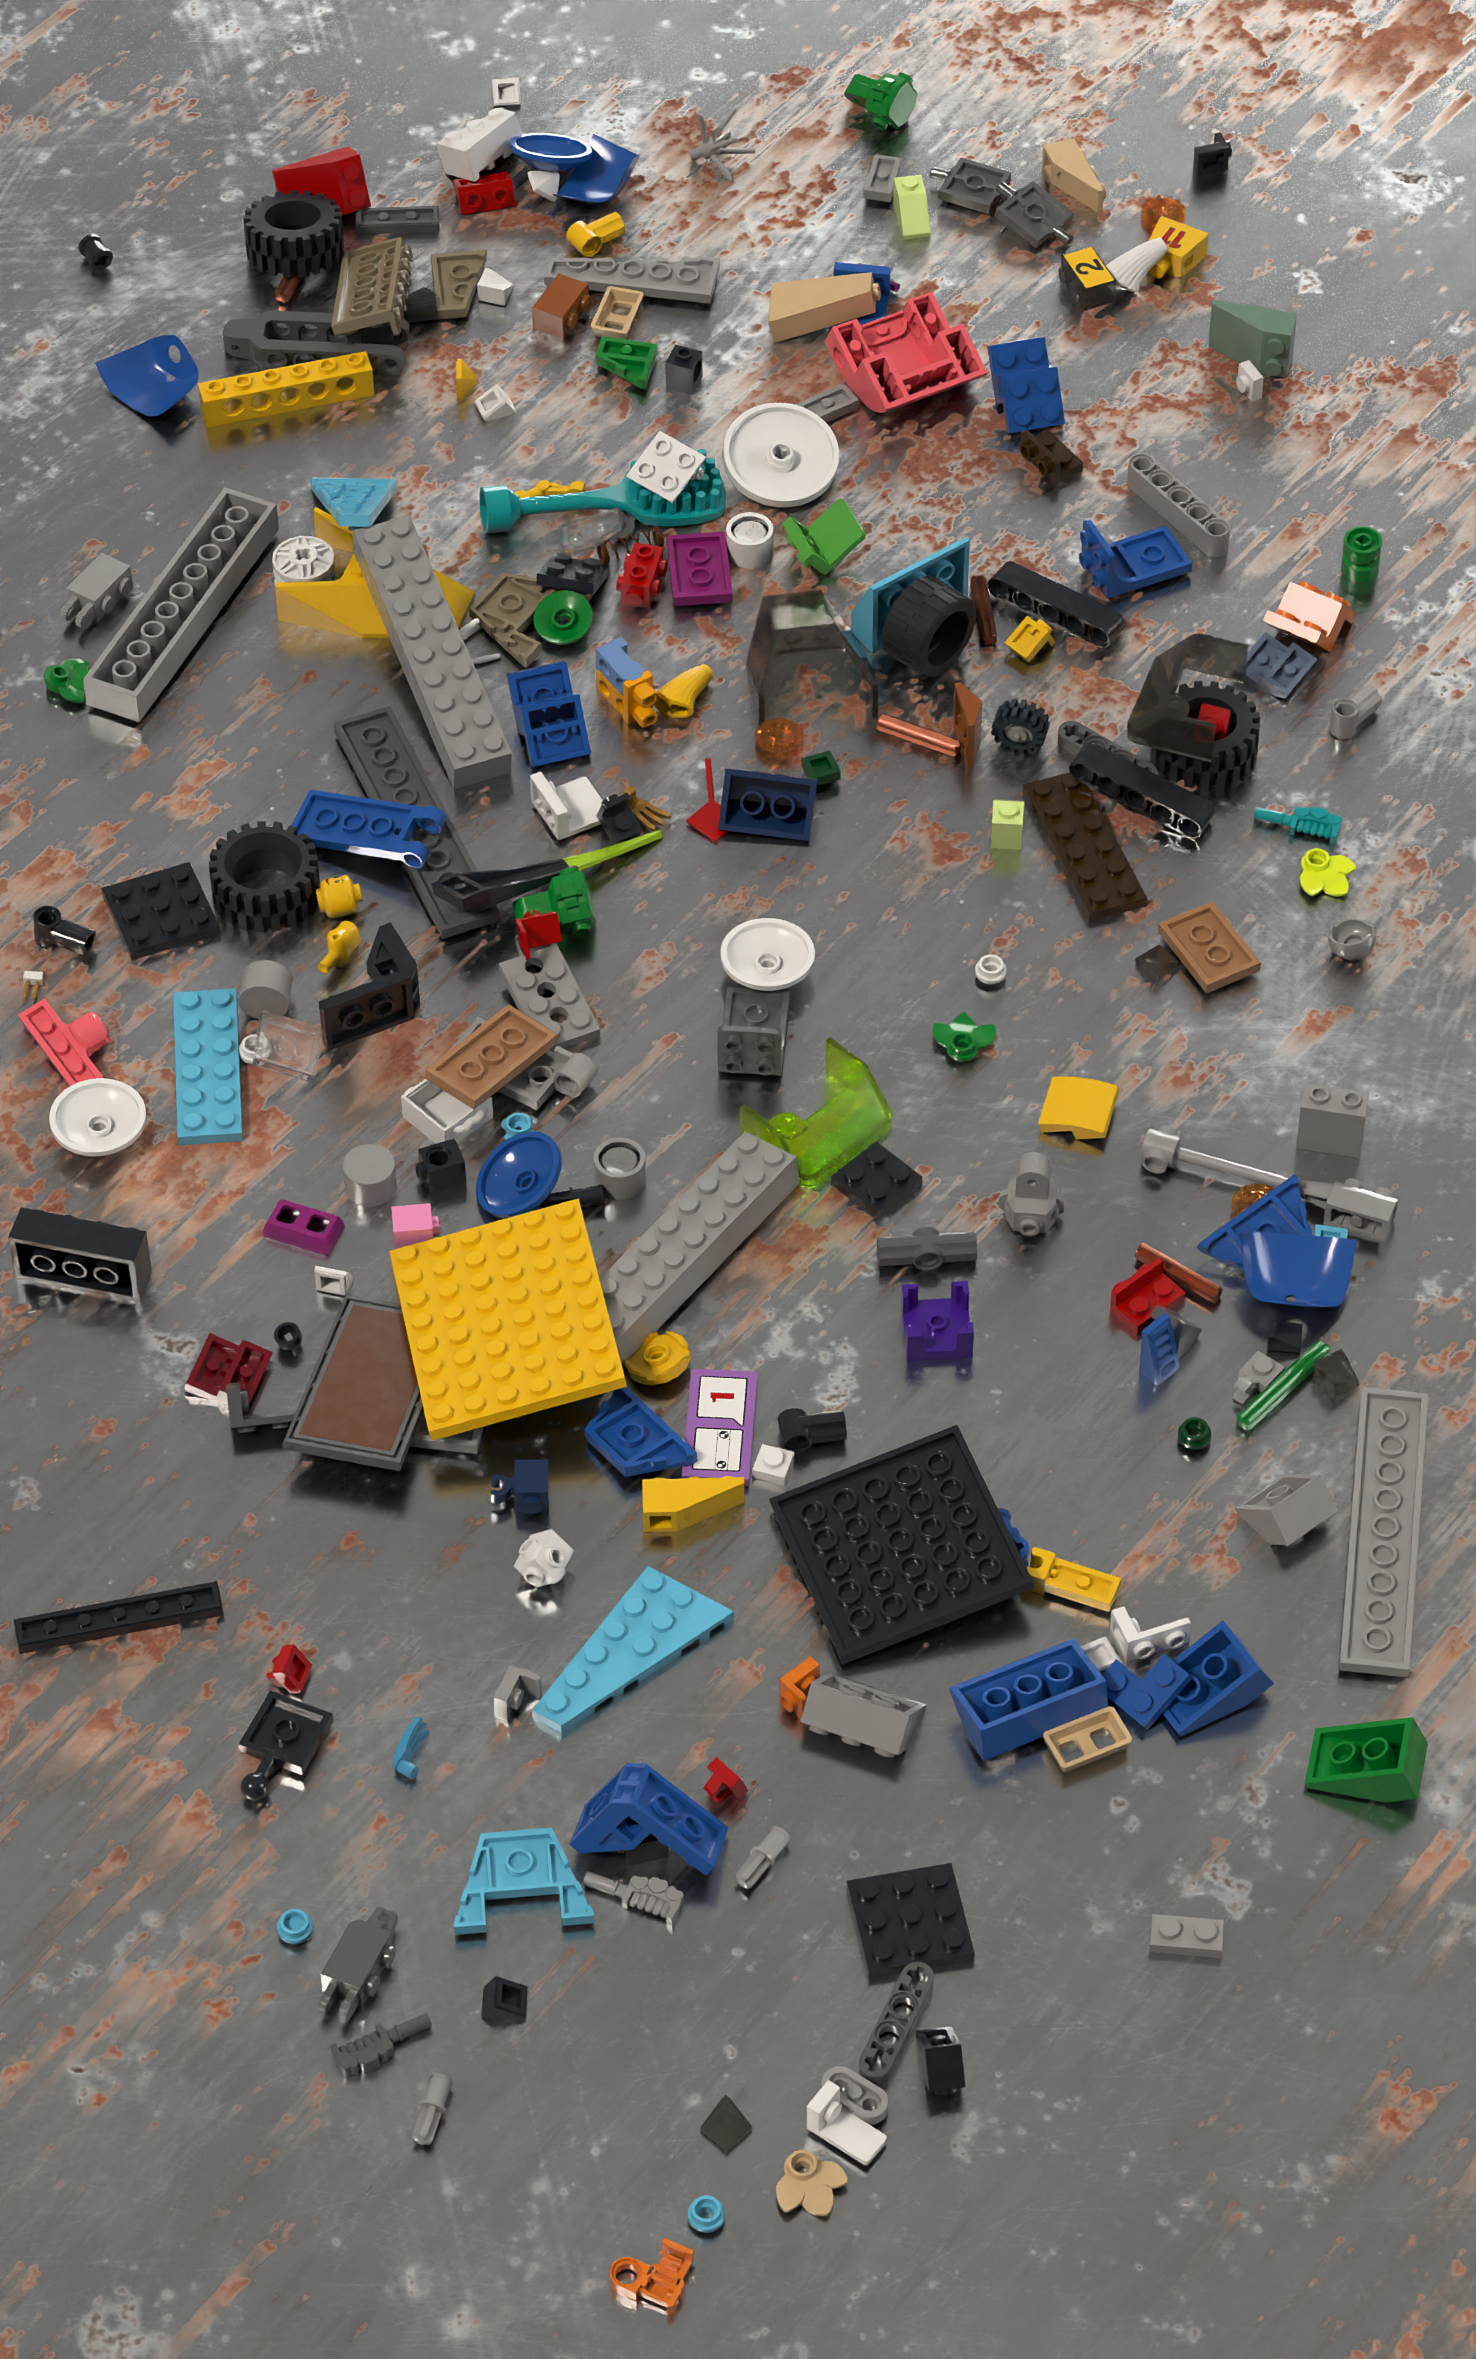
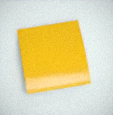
M1052 1077L1038 1122L1041 1132L1072 1131L1075 1139L1105 1138L1119 1094V1088L1116 1085L1089 1078Z

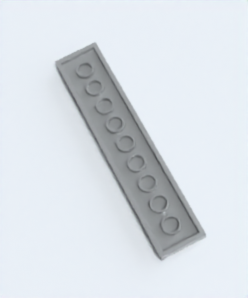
M1361 1387L1339 1670L1409 1678L1429 1394Z

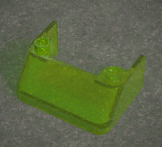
M831 1037L826 1040L825 1074L845 1089L804 1121L794 1113L782 1112L767 1121L746 1104L740 1107V1136L746 1131L796 1156L800 1180L799 1185L803 1187H815L821 1184L892 1126V1110L868 1065Z

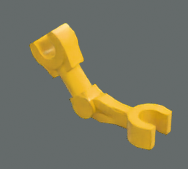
M541 480L535 484L534 488L526 492L519 490L514 493L518 495V498L583 492L586 485L584 482L574 481L569 486H563L557 483H549L547 480Z

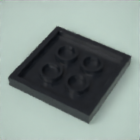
M190 862L101 888L103 899L131 960L220 934L218 921Z
M952 1863L847 1880V1892L868 1979L900 1974L905 1966L912 1962H922L930 1966V1968L974 1961L975 1952Z

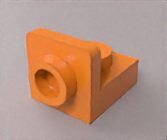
M811 1656L779 1679L780 1703L788 1712L793 1711L800 1719L811 1682L820 1678V1664Z

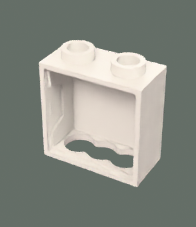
M426 1079L415 1087H410L401 1096L403 1118L435 1144L454 1138L458 1144L493 1118L492 1097L473 1110Z

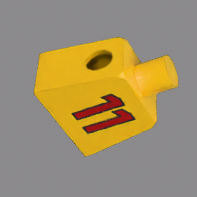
M1163 216L1159 218L1149 240L1161 237L1168 251L1149 270V273L1155 278H1161L1165 273L1177 278L1183 277L1207 256L1209 233Z

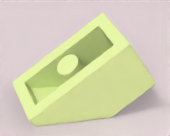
M914 175L894 178L893 205L903 240L931 237L927 196L922 176Z
M993 800L991 848L1022 850L1024 801Z

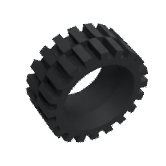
M290 190V194L284 195L282 191L275 192V197L265 195L261 197L262 202L255 200L251 203V208L247 207L243 220L247 260H250V264L253 267L257 266V270L262 273L266 270H269V275L277 276L278 273H282L283 278H291V274H298L299 278L306 277L308 272L316 275L320 273L321 268L325 270L332 268V263L337 264L340 261V256H343L344 238L341 208L339 204L335 205V200L332 198L325 200L324 194L318 193L316 196H313L312 191L307 190L303 194H297V190Z
M1194 681L1193 688H1189L1185 683L1179 685L1178 693L1173 689L1166 693V700L1163 698L1159 700L1153 715L1151 752H1153L1154 763H1159V770L1163 774L1170 771V780L1176 783L1180 778L1184 779V786L1192 788L1193 783H1200V789H1209V784L1215 783L1217 789L1225 787L1226 780L1234 784L1239 781L1240 774L1244 777L1250 773V766L1254 767L1256 762L1260 715L1259 712H1255L1256 705L1254 702H1247V695L1242 691L1235 695L1234 687L1226 685L1224 689L1218 688L1219 682L1211 681L1210 686H1203L1202 681ZM1204 703L1231 710L1227 729L1231 734L1223 739L1216 741L1197 740L1187 736L1181 731V728L1197 724L1201 705Z
M257 821L258 827L251 828L249 823L241 825L242 832L237 833L234 829L227 832V841L220 838L216 842L217 850L212 849L210 853L209 873L214 905H216L217 912L220 916L225 914L226 921L231 925L239 921V928L246 931L250 925L255 926V932L264 933V927L272 926V932L281 931L280 924L286 923L288 928L296 925V917L304 920L309 916L308 908L314 910L317 905L316 889L320 888L318 857L313 842L309 843V837L304 832L298 836L296 827L290 825L287 830H284L281 822L274 821L273 827H266V821ZM266 869L281 871L292 878L289 882L272 889L257 890L239 885V882L248 874Z

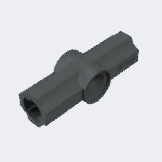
M922 1227L908 1236L877 1237L878 1265L914 1264L920 1270L929 1271L939 1268L943 1262L977 1260L976 1233L939 1234V1231L935 1228Z

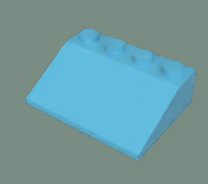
M965 537L870 586L851 612V634L872 654L883 648L881 642L882 628L888 612L901 592L909 584L921 577H936L968 597L970 540Z

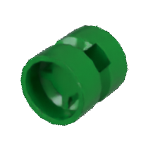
M1360 526L1354 527L1345 533L1341 560V572L1345 578L1353 582L1364 583L1373 580L1378 575L1382 549V537L1378 531L1370 527Z

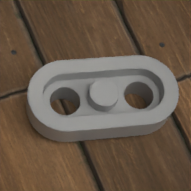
M837 2066L825 2072L822 2077V2087L829 2080L845 2089L844 2092H840L842 2108L869 2125L877 2124L884 2120L888 2113V2096L883 2089L847 2067ZM866 2106H873L876 2109L873 2111H867L864 2108Z

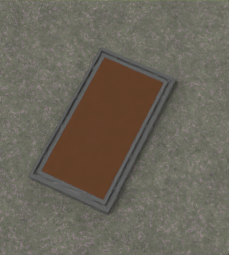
M346 1295L283 1441L282 1446L284 1449L396 1471L401 1470L424 1412L401 1304L354 1295Z

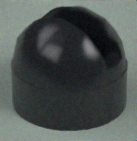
M284 1322L275 1329L274 1339L284 1351H293L301 1345L302 1333L295 1323ZM288 1333H290L293 1338L290 1341H287L284 1337Z

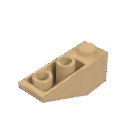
M1074 138L1043 145L1042 167L1051 183L1097 213L1102 212L1103 200L1106 199V189L1103 183H1099L1094 166L1089 165L1084 149L1078 146Z

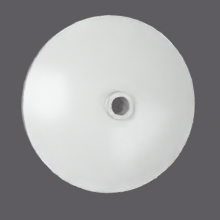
M767 403L747 410L731 424L723 445V465L732 484L748 498L772 507H794L816 499L829 488L838 468L839 447L831 428L814 412L789 403Z

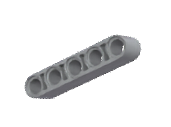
M1138 453L1130 457L1128 487L1204 554L1214 558L1224 556L1229 549V523L1152 456Z

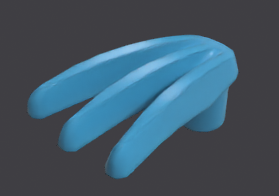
M421 1717L414 1718L403 1733L392 1762L393 1770L397 1774L401 1773L410 1779H414L419 1772V1767L410 1762L420 1744L429 1735V1731L424 1730L427 1723L422 1722Z

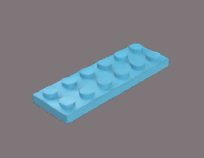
M236 988L173 992L178 1145L243 1141Z

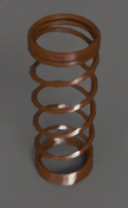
M658 526L651 527L648 531V536L640 530L637 534V539L632 534H628L626 543L622 538L617 537L615 546L609 540H606L605 543H597V553L601 563H610V556L606 547L607 542L614 548L616 558L619 561L617 540L620 539L624 543L627 553L630 554L628 537L632 536L635 542L639 543V534L641 532L647 538L649 545H652L650 542V531L652 530L655 545L664 548V537L661 529Z

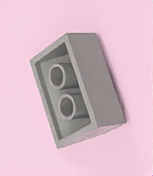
M829 1672L811 1682L800 1722L810 1725L809 1730L815 1733L829 1735L831 1732L842 1736L841 1740L847 1744L862 1746L863 1743L875 1747L874 1752L879 1755L894 1757V1755H899L907 1750L925 1712L926 1705Z

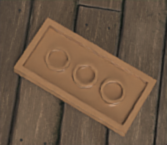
M508 1004L428 1067L425 1071V1079L475 1110L552 1048L557 1042V1034Z

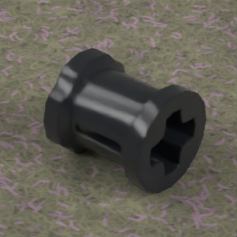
M89 234L78 245L79 252L89 259V265L93 270L101 271L111 264L113 254L109 249L102 246V240L98 235Z

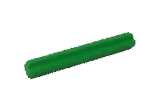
M1322 1340L1316 1341L1237 1415V1425L1245 1431L1251 1430L1330 1356L1329 1351L1331 1349L1329 1345L1325 1344Z

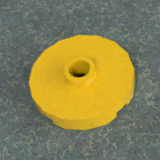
M666 1331L667 1335H658L657 1332L649 1333L643 1339V1345L628 1360H625L627 1373L632 1380L640 1384L657 1385L678 1377L686 1370L691 1360L690 1349L684 1337L671 1331Z

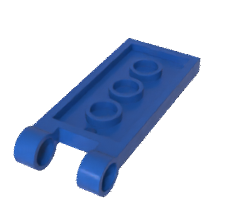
M310 789L291 826L297 828L298 836L304 832L309 837V843L313 842L315 847L401 860L407 866L419 869L423 867L427 860L429 849L421 842L409 841L416 826H420L428 833L438 834L441 832L447 816L441 809L434 806L422 807Z

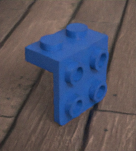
M835 262L834 276L872 272L874 284L879 283L881 299L876 301L875 313L856 318L859 324L863 325L885 317L891 294V267Z

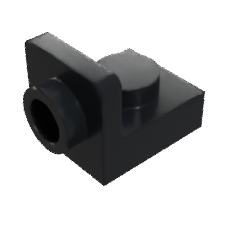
M1221 132L1214 134L1213 144L1194 147L1193 170L1197 176L1228 169L1232 148L1230 142L1225 141Z
M628 793L619 797L617 794H613L604 799L596 815L613 845L641 835L643 831L628 806L631 799Z

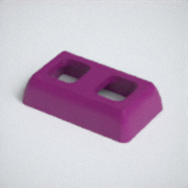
M280 1199L264 1226L263 1236L322 1255H330L345 1228V1224L337 1215ZM282 1210L298 1214L292 1224L280 1222L277 1218ZM312 1218L328 1223L324 1232L317 1233L307 1229Z

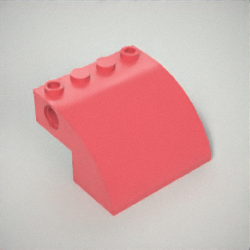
M933 292L907 300L902 311L860 325L858 320L854 319L834 326L824 340L848 387L866 407L878 413H884L984 377L988 373L964 324L950 328Z

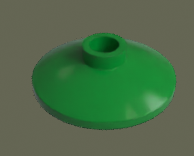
M567 590L547 595L540 601L534 612V625L537 633L547 642L556 645H566L578 641L589 631L593 621L592 608L587 599L579 593ZM563 620L570 621L567 624L560 625Z

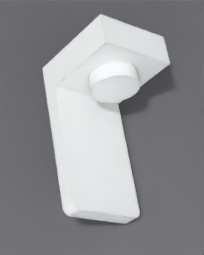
M1125 1607L1111 1610L1110 1631L1125 1661L1128 1662L1137 1658H1148L1153 1653L1169 1648L1176 1649L1190 1641L1191 1622L1189 1618H1184L1140 1632L1137 1620L1129 1617Z
M829 2080L807 2105V2129L863 2165H868L887 2142L885 2134L842 2108V2104H840V2087Z

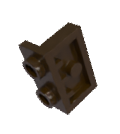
M1027 429L1021 432L1020 452L1022 456L1035 465L1041 475L1046 476L1054 485L1083 471V462L1050 430L1037 436H1033Z

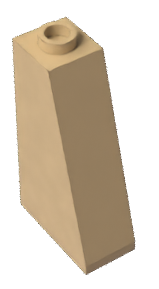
M872 272L772 283L768 323L773 342L784 341L875 313L876 301L881 299L879 283L874 284Z

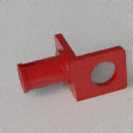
M1206 703L1202 704L1194 739L1216 741L1225 738L1231 710Z
M532 910L533 915L530 914V911H527L523 918L515 920L520 949L526 960L531 959L529 948L561 942L562 937L556 912L540 914L538 911Z

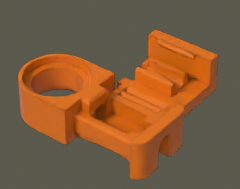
M663 2238L660 2251L662 2258L659 2264L654 2263L652 2265V2273L651 2265L632 2257H622L617 2259L610 2267V2285L617 2294L635 2302L641 2296L667 2307V2315L670 2316L677 2309V2300H681L685 2293L684 2278L695 2258L694 2250ZM630 2269L637 2274V2279L630 2284H623L617 2280L616 2275L621 2270Z

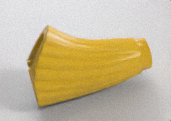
M701 664L681 673L656 691L657 701L654 704L655 708L669 718L683 719L692 716L695 700L709 684L710 680L713 679L712 670L706 664Z

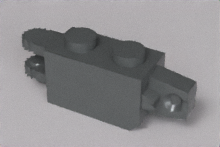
M378 1906L366 1922L360 1919L349 1922L321 1972L324 1994L319 2002V2012L329 2013L336 1999H341L344 2003L340 2007L338 2018L348 2022L357 2006L362 2008L368 1996H374L380 1983L382 1970L384 1967L389 1968L395 1957L396 1948L393 1947L392 1937L398 1923L397 1913Z

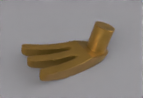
M627 786L623 789V793H628L631 798L628 806L635 818L652 832L655 830V826L649 821L664 826V820L661 818L671 819V813L661 810L643 799L637 798L636 790L633 786Z

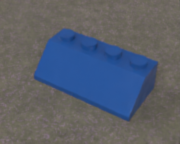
M1074 1638L950 1687V1694L967 1738L983 1761L1043 1737L1045 1731L1108 1707L1106 1680Z

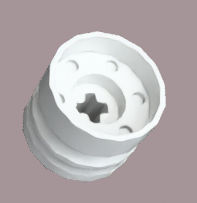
M297 536L279 544L273 552L272 558L273 575L275 577L274 585L277 582L336 581L335 557L331 546L324 540L313 536Z

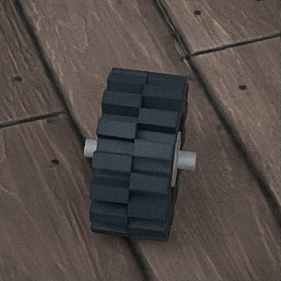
M1016 698L1012 699L1011 703L1007 700L1003 702V705L999 706L991 727L992 736L995 735L994 740L996 743L1001 742L1000 747L1003 749L1008 746L1010 747L1009 752L1014 753L1015 750H1019V754L1025 755L1027 750L1029 754H1033L1035 750L1039 751L1044 744L1050 726L1049 716L1044 714L1045 710L1042 707L1036 709V703L1032 702L1031 705L1026 704V699H1022L1021 703H1018Z

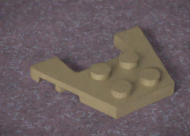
M502 572L469 607V616L473 620L478 618L480 621L478 623L479 626L524 667H528L542 652V643L522 633L534 621V612L540 601L547 595L557 591H564V589L536 585L537 578ZM576 592L585 597L588 602L592 599L591 594Z

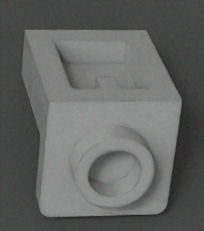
M509 1665L494 1696V1717L507 1721L512 1710L519 1709L523 1695L539 1700L542 1695V1677L528 1668L520 1669Z

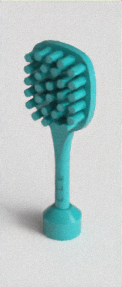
M705 449L697 450V452L706 456ZM707 458L701 465V469L704 470L702 478L700 480L690 479L673 503L627 478L626 475L629 472L627 471L624 478L617 485L568 494L518 498V495L506 485L484 486L480 488L479 505L485 534L509 532L522 515L575 510H619L629 513L645 525L683 526L711 521L722 516L726 508V490L720 476V470L715 468V459ZM632 461V462H631V464H630V470H631V468L634 466V464H635L637 461Z

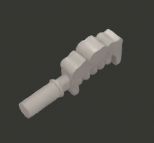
M587 1871L583 1880V1885L606 1892L613 1897L618 1896L622 1898L623 1909L627 1910L629 1905L631 1907L637 1906L640 1910L645 1908L646 1912L651 1913L653 1911V1914H660L661 1917L666 1918V1923L672 1925L676 1920L684 1902L682 1891L676 1890L674 1886L668 1887V1882L658 1877H652L648 1880L645 1876L639 1877L635 1875L632 1876L631 1881L626 1885L620 1883L619 1880L615 1881Z

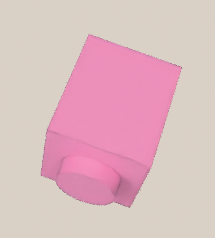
M430 1203L391 1207L395 1249L433 1239V1236L440 1235L438 1216L431 1215Z

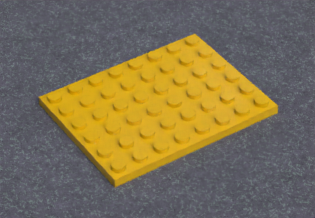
M579 1199L562 1202L389 1251L427 1427L432 1441L627 1387Z

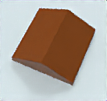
M961 682L954 683L953 727L957 739L961 741V751L967 768H972L981 744L982 700Z

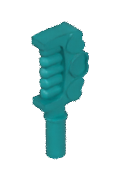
M1256 807L1253 819L1279 824L1280 826H1290V835H1294L1295 831H1303L1305 834L1310 832L1313 836L1316 834L1318 837L1324 836L1326 839H1330V844L1333 845L1338 838L1342 822L1340 816L1328 813L1326 809L1312 807L1311 809L1308 807H1296L1293 815Z

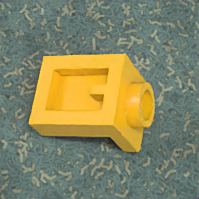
M1026 616L1004 643L1008 649L1029 663L1045 643L1052 647L1056 642L1050 634L1052 629L1041 619L1035 622Z

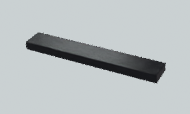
M214 1581L13 1620L19 1654L223 1616L224 1612L218 1582Z

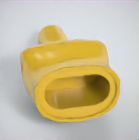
M342 921L337 928L327 933L329 952L317 965L320 972L327 974L334 965L344 967L349 963L353 951L361 945L360 933L354 923Z

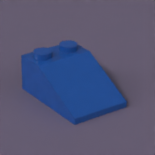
M1222 1620L1173 1660L1190 1674L1192 1679L1166 1708L1163 1715L1181 1737L1247 1706L1270 1688L1274 1682L1239 1636Z

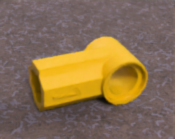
M613 212L589 224H586L584 221L575 222L568 229L566 238L584 257L589 258L598 253L602 244L625 234V225L621 216L617 212Z

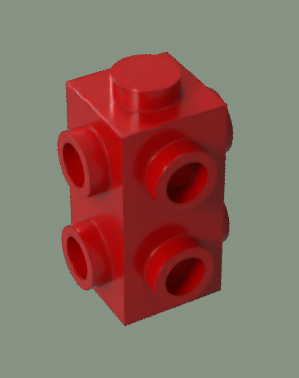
M634 542L631 554L627 553L625 555L624 574H619L616 590L621 592V604L650 609L653 598H658L660 593V577H665L667 573L668 560L663 559V547Z

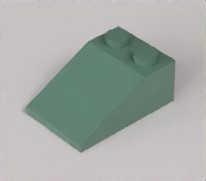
M1213 300L1208 346L1238 363L1249 360L1261 375L1287 379L1294 354L1297 313Z

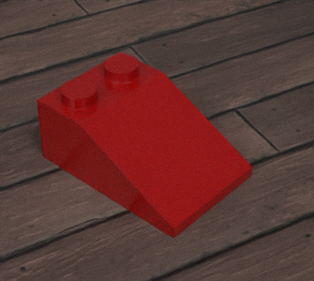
M349 146L272 170L276 192L282 191L283 195L290 194V190H297V194H303L305 190L312 191L313 196H316L318 193L324 194L325 200L332 198L335 200V205L339 204L342 215L371 207L360 154Z

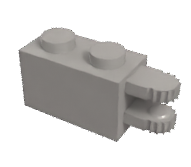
M101 553L66 588L68 601L61 609V618L70 621L77 614L75 623L81 628H85L92 620L99 622L106 614L112 611L123 596L128 595L131 591L133 581L130 565Z

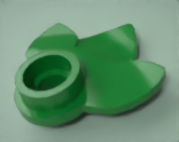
M75 658L65 660L61 665L47 667L43 675L46 687L53 692L60 693L68 701L84 703L83 679L90 670V662Z
M962 1012L952 1021L950 1026L934 1023L932 1033L934 1040L946 1048L947 1054L952 1059L964 1062L973 1059L977 1055L978 1050L986 1048L993 1043L996 1036L995 1024H985L977 1027L966 1012Z

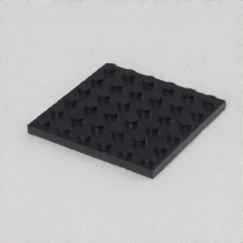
M958 1425L769 1499L771 1508L842 1665L1034 1589L1033 1580Z

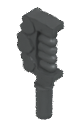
M427 2013L400 2025H394V2028L387 2031L379 2023L375 2025L376 2031L371 2032L370 2036L368 2034L364 2035L362 2039L358 2038L354 2043L349 2042L346 2046L342 2045L339 2048L336 2043L330 2045L331 2052L344 2077L358 2075L360 2071L367 2074L377 2070L380 2062L384 2063L388 2058L394 2056V2042L403 2041L404 2038L429 2028L432 2024Z

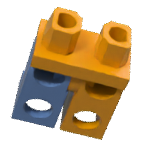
M622 637L596 648V689L623 715V720L628 725L637 721L642 728H645L657 721V712L653 709V704L657 701V692L653 689V675L650 671L643 672L642 665L630 659L628 656V644Z

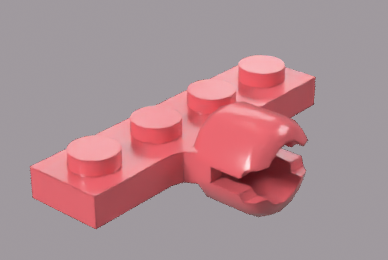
M44 998L18 1014L22 1024L69 1087L84 1080L104 1078L89 1057L108 1045L111 1038L107 1033L104 1023L94 1012H87L71 1024H65Z

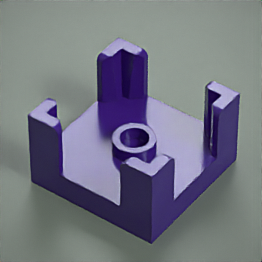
M968 1281L952 1282L951 1298L918 1300V1284H902L901 1312L907 1361L972 1358L974 1330L973 1322L969 1318Z

